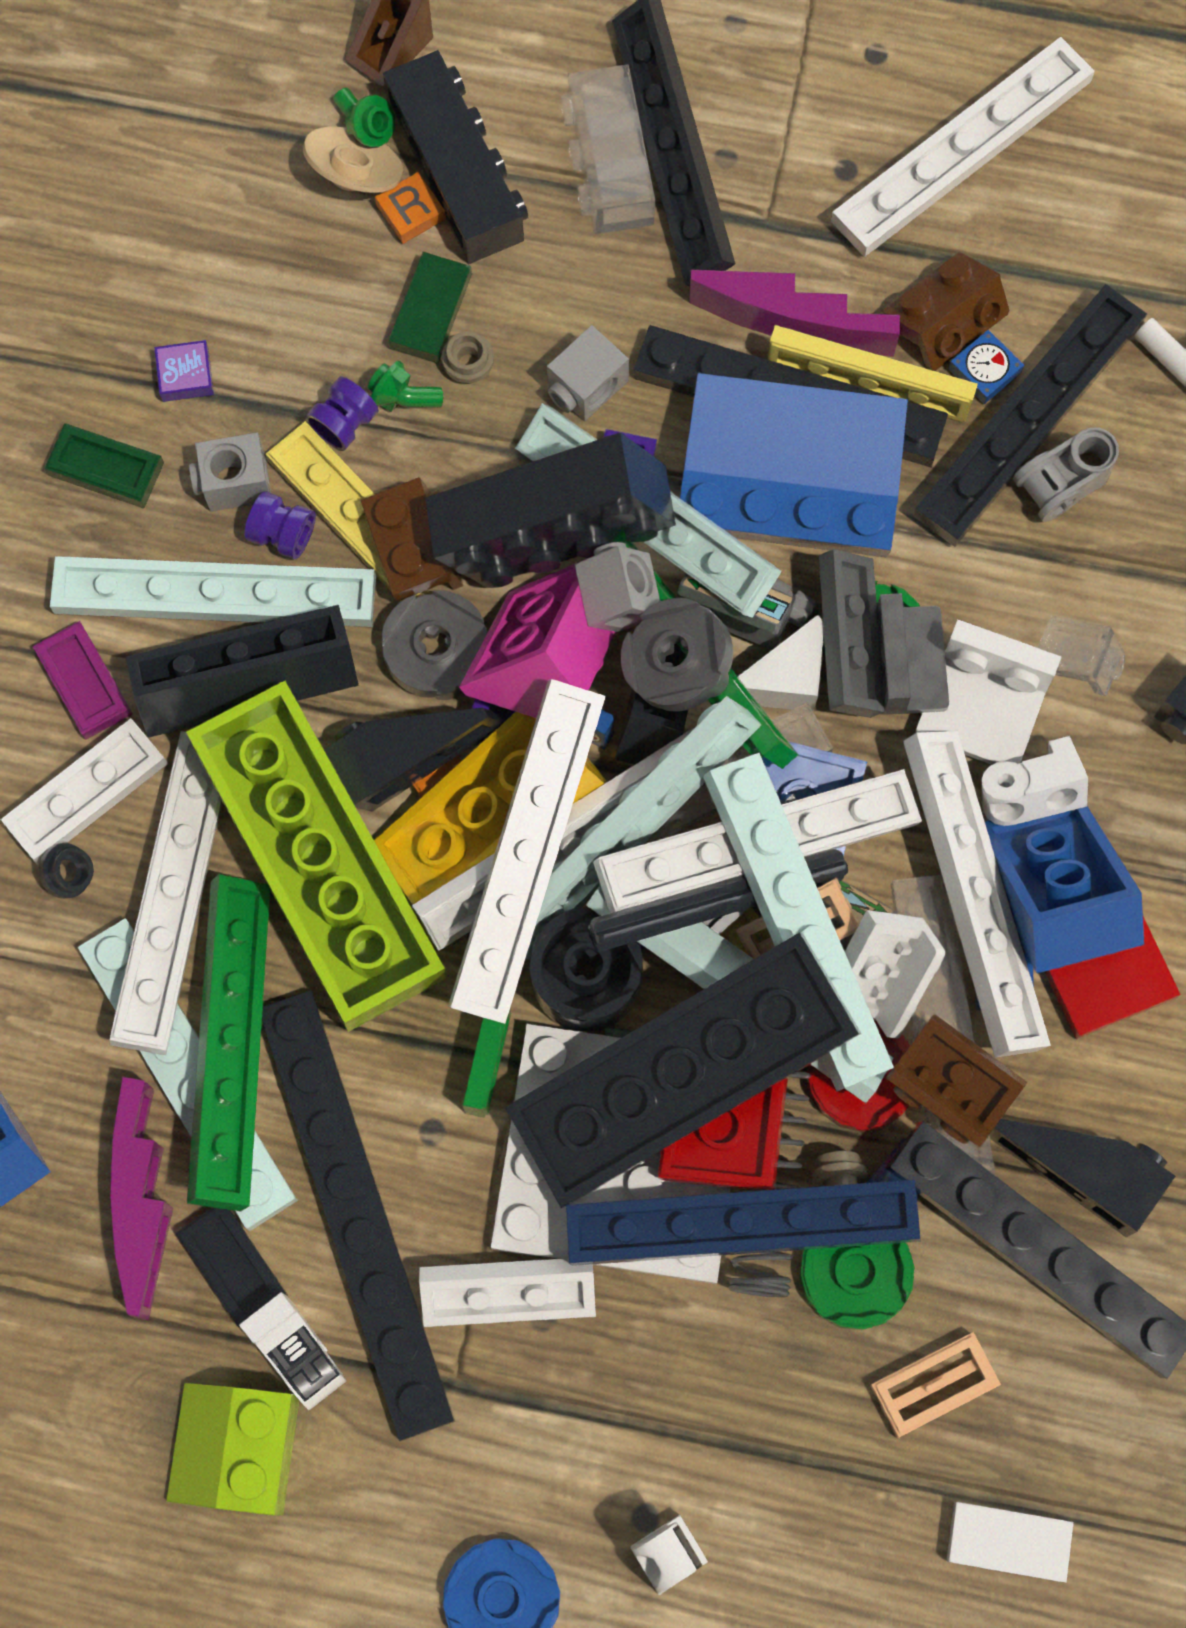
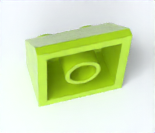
M184 1383L166 1502L273 1516L283 1515L299 1399L295 1395L288 1393Z

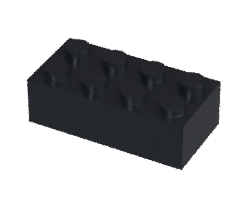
M621 432L425 497L434 559L487 588L506 586L513 582V577L528 572L545 573L556 570L561 566L562 561L578 556L583 558L595 556L594 550L605 544L626 541L645 542L655 538L658 535V531L676 526L666 465Z

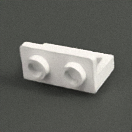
M867 910L845 950V954L872 1017L877 1020L887 1037L899 1038L908 1021L915 1013L917 1005L934 974L938 971L945 956V950L923 918Z

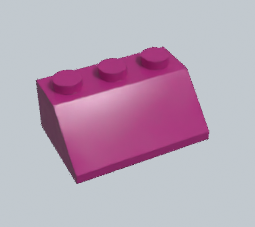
M575 564L510 591L507 594L459 686L466 696L537 718L549 679L589 691L596 673L604 664L603 658L618 632L588 627Z

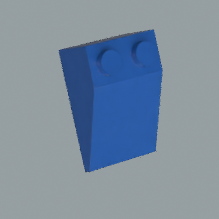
M1088 806L1016 825L1003 826L992 821L985 822L1021 946L1036 973L1144 945L1142 893Z

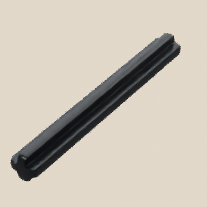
M832 849L804 857L816 887L835 878L840 882L848 873V865L840 850ZM745 875L596 917L588 926V932L594 948L598 951H605L758 905Z

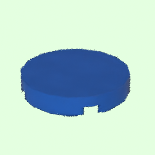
M496 1538L473 1546L455 1562L445 1581L443 1608L449 1628H553L559 1616L561 1592L554 1569L539 1551L519 1540Z

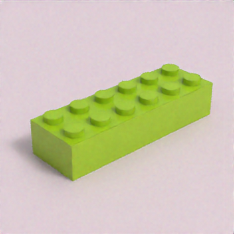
M286 681L186 732L193 749L348 1032L446 979L445 968Z

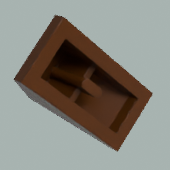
M371 0L345 60L381 87H385L383 72L412 61L433 39L429 0Z

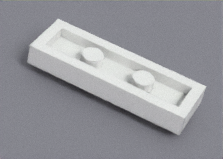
M130 718L0 820L35 863L39 865L46 850L54 845L69 842L168 763Z
M569 1258L420 1267L419 1284L424 1327L596 1317L593 1264L572 1266L569 1264Z

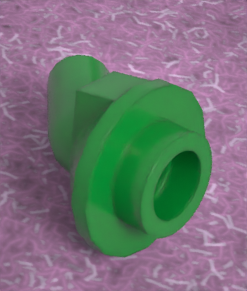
M343 88L335 94L333 100L346 117L345 123L348 134L354 135L361 144L367 147H380L389 141L395 128V114L392 106L386 99L378 95H369L358 100L349 88Z
M396 361L390 367L385 363L376 370L367 386V390L372 392L371 398L376 405L382 406L390 412L398 405L404 407L441 408L444 399L441 387L408 386L411 375L405 371L404 364L401 361Z

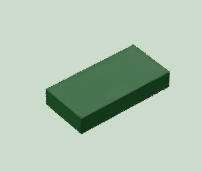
M511 1008L505 1024L483 1017L463 1102V1108L468 1115L485 1118L489 1114L512 1014Z

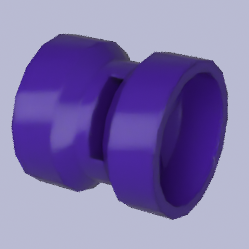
M340 376L328 389L329 397L324 403H316L306 414L305 419L309 426L325 442L338 450L345 451L356 438L355 430L362 424H368L379 410L374 400L360 386Z
M263 491L250 510L244 536L246 540L260 546L271 542L273 546L277 547L279 554L297 560L310 540L316 514L315 511L301 505L285 507L281 497Z

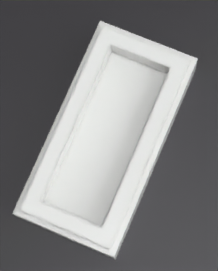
M954 1502L946 1562L1066 1583L1073 1522Z

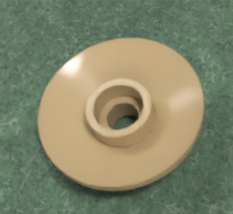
M337 126L315 129L306 136L304 141L303 153L307 162L315 171L332 181L340 189L378 193L391 190L400 183L403 175L402 162L397 154L386 144L380 147H367L361 144L354 135L348 134L347 128Z

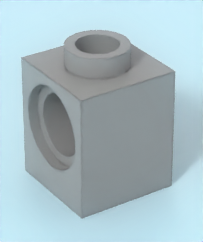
M591 325L547 365L548 394L561 410L566 413L573 411L585 422L629 381V358Z
M258 432L195 443L198 462L189 464L192 487L195 495L204 494L210 512L253 505L263 491L271 493L265 452ZM237 467L241 469L239 474L232 479L222 480L217 478L218 474L225 468Z
M621 542L609 543L594 550L595 556L575 564L588 627L614 632L625 631L639 625L643 621L639 616L647 608L660 602L650 553L627 548L626 544Z

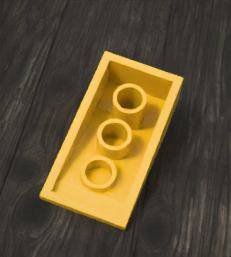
M515 712L374 840L394 878L412 904L417 903L496 852L536 718ZM588 757L586 758L573 804L607 783Z

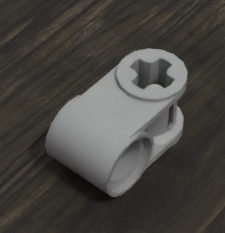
M1087 428L1051 451L1044 452L1027 462L1016 472L1013 481L1017 487L1024 486L1041 509L1038 513L1040 519L1043 522L1051 521L1066 512L1079 500L1107 483L1119 455V445L1115 437L1107 430ZM1093 453L1102 460L1103 465L1089 466L1080 459L1079 455Z

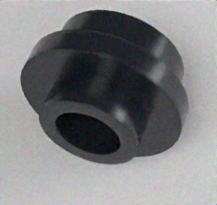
M63 843L54 845L46 850L40 860L39 876L41 883L47 892L57 898L67 899L80 895L93 878L94 868L91 858L85 851L73 844ZM61 863L65 866L67 871L65 880L63 879L60 872Z

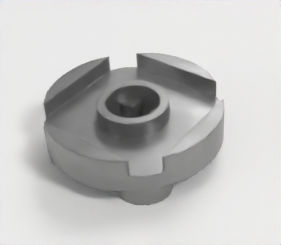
M439 590L432 591L433 594L422 595L418 598L413 595L401 601L391 611L385 621L382 630L385 664L392 678L405 690L421 697L450 700L462 691L459 686L488 631L479 610L469 600L456 593ZM439 633L447 636L445 645L448 650L443 654L436 653L434 656L426 654L427 647L422 642L426 636L433 639Z
M687 598L667 599L650 606L639 616L643 621L636 626L633 635L628 631L621 649L622 671L627 683L651 706L667 711L688 710L701 705L710 697L720 695L726 689L729 683L728 672L733 660V644L727 627L710 609ZM681 642L682 646L688 650V655L683 663L675 667L671 662H665V657L674 653V644Z

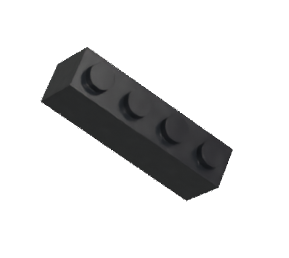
M439 50L383 72L387 101L392 106L395 117L433 194L445 210L446 220L468 265L523 242V220L528 219L526 205L519 191L516 189L510 192L503 178L507 177V170L497 148L488 149L483 139L486 136L484 122L475 106L468 109L462 97L466 95L465 87L455 66L447 68Z
M339 605L126 656L134 700L148 738L198 726L283 681H286L296 701L359 686Z

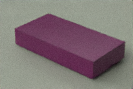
M80 621L33 646L85 740L133 714Z

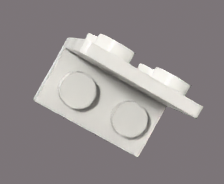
M957 619L945 650L949 707L944 712L922 713L915 733L958 731L965 755L991 765L1005 761L1019 764L1024 755L1045 693L1056 674L1061 656Z

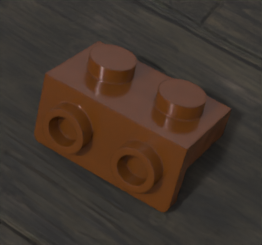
M959 251L882 310V313L900 315V335L920 347L925 366L936 371L1006 317L1009 313V306L1000 274Z
M420 477L361 500L392 595L397 601L446 582L454 590L464 586L460 573L434 559L425 497L440 492L437 490L431 493Z
M933 1014L887 1076V1079L895 1084L893 1090L901 1100L916 1109H921L923 1106L942 1119L940 1126L952 1138L963 1144H968L971 1141L979 1147L983 1145L993 1128L1027 1084V1081L936 1014Z

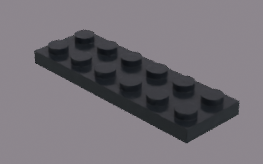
M799 932L506 1106L505 1109L560 1208H564L566 1205L579 1200L862 1033L804 934Z

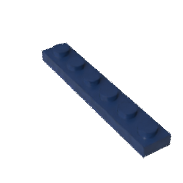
M915 1180L566 1205L569 1264L572 1266L921 1242Z

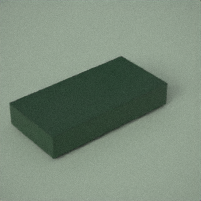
M422 252L389 338L390 349L439 364L443 348L448 340L472 277V267L470 265Z
M64 423L44 469L50 477L145 508L164 461L161 455Z

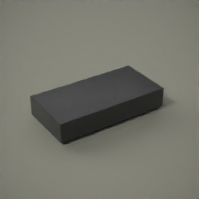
M212 1207L176 1232V1235L239 1328H241L239 1325L281 1292L288 1296V1293L232 1210Z

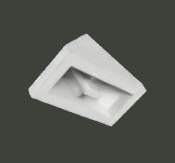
M818 615L738 676L761 707L814 712L818 697L824 636L822 619Z

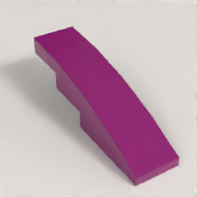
M691 270L689 303L729 322L772 336L774 327L777 325L880 356L894 357L900 334V315L847 313V294L795 292V273Z
M122 1077L112 1141L110 1200L114 1250L127 1315L149 1321L173 1207L164 1201L153 1200L164 1148L153 1140L143 1139L154 1089L143 1080Z

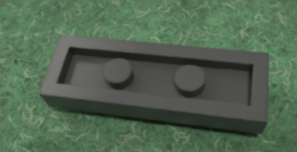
M832 549L819 555L829 710L871 718L885 712L873 558Z

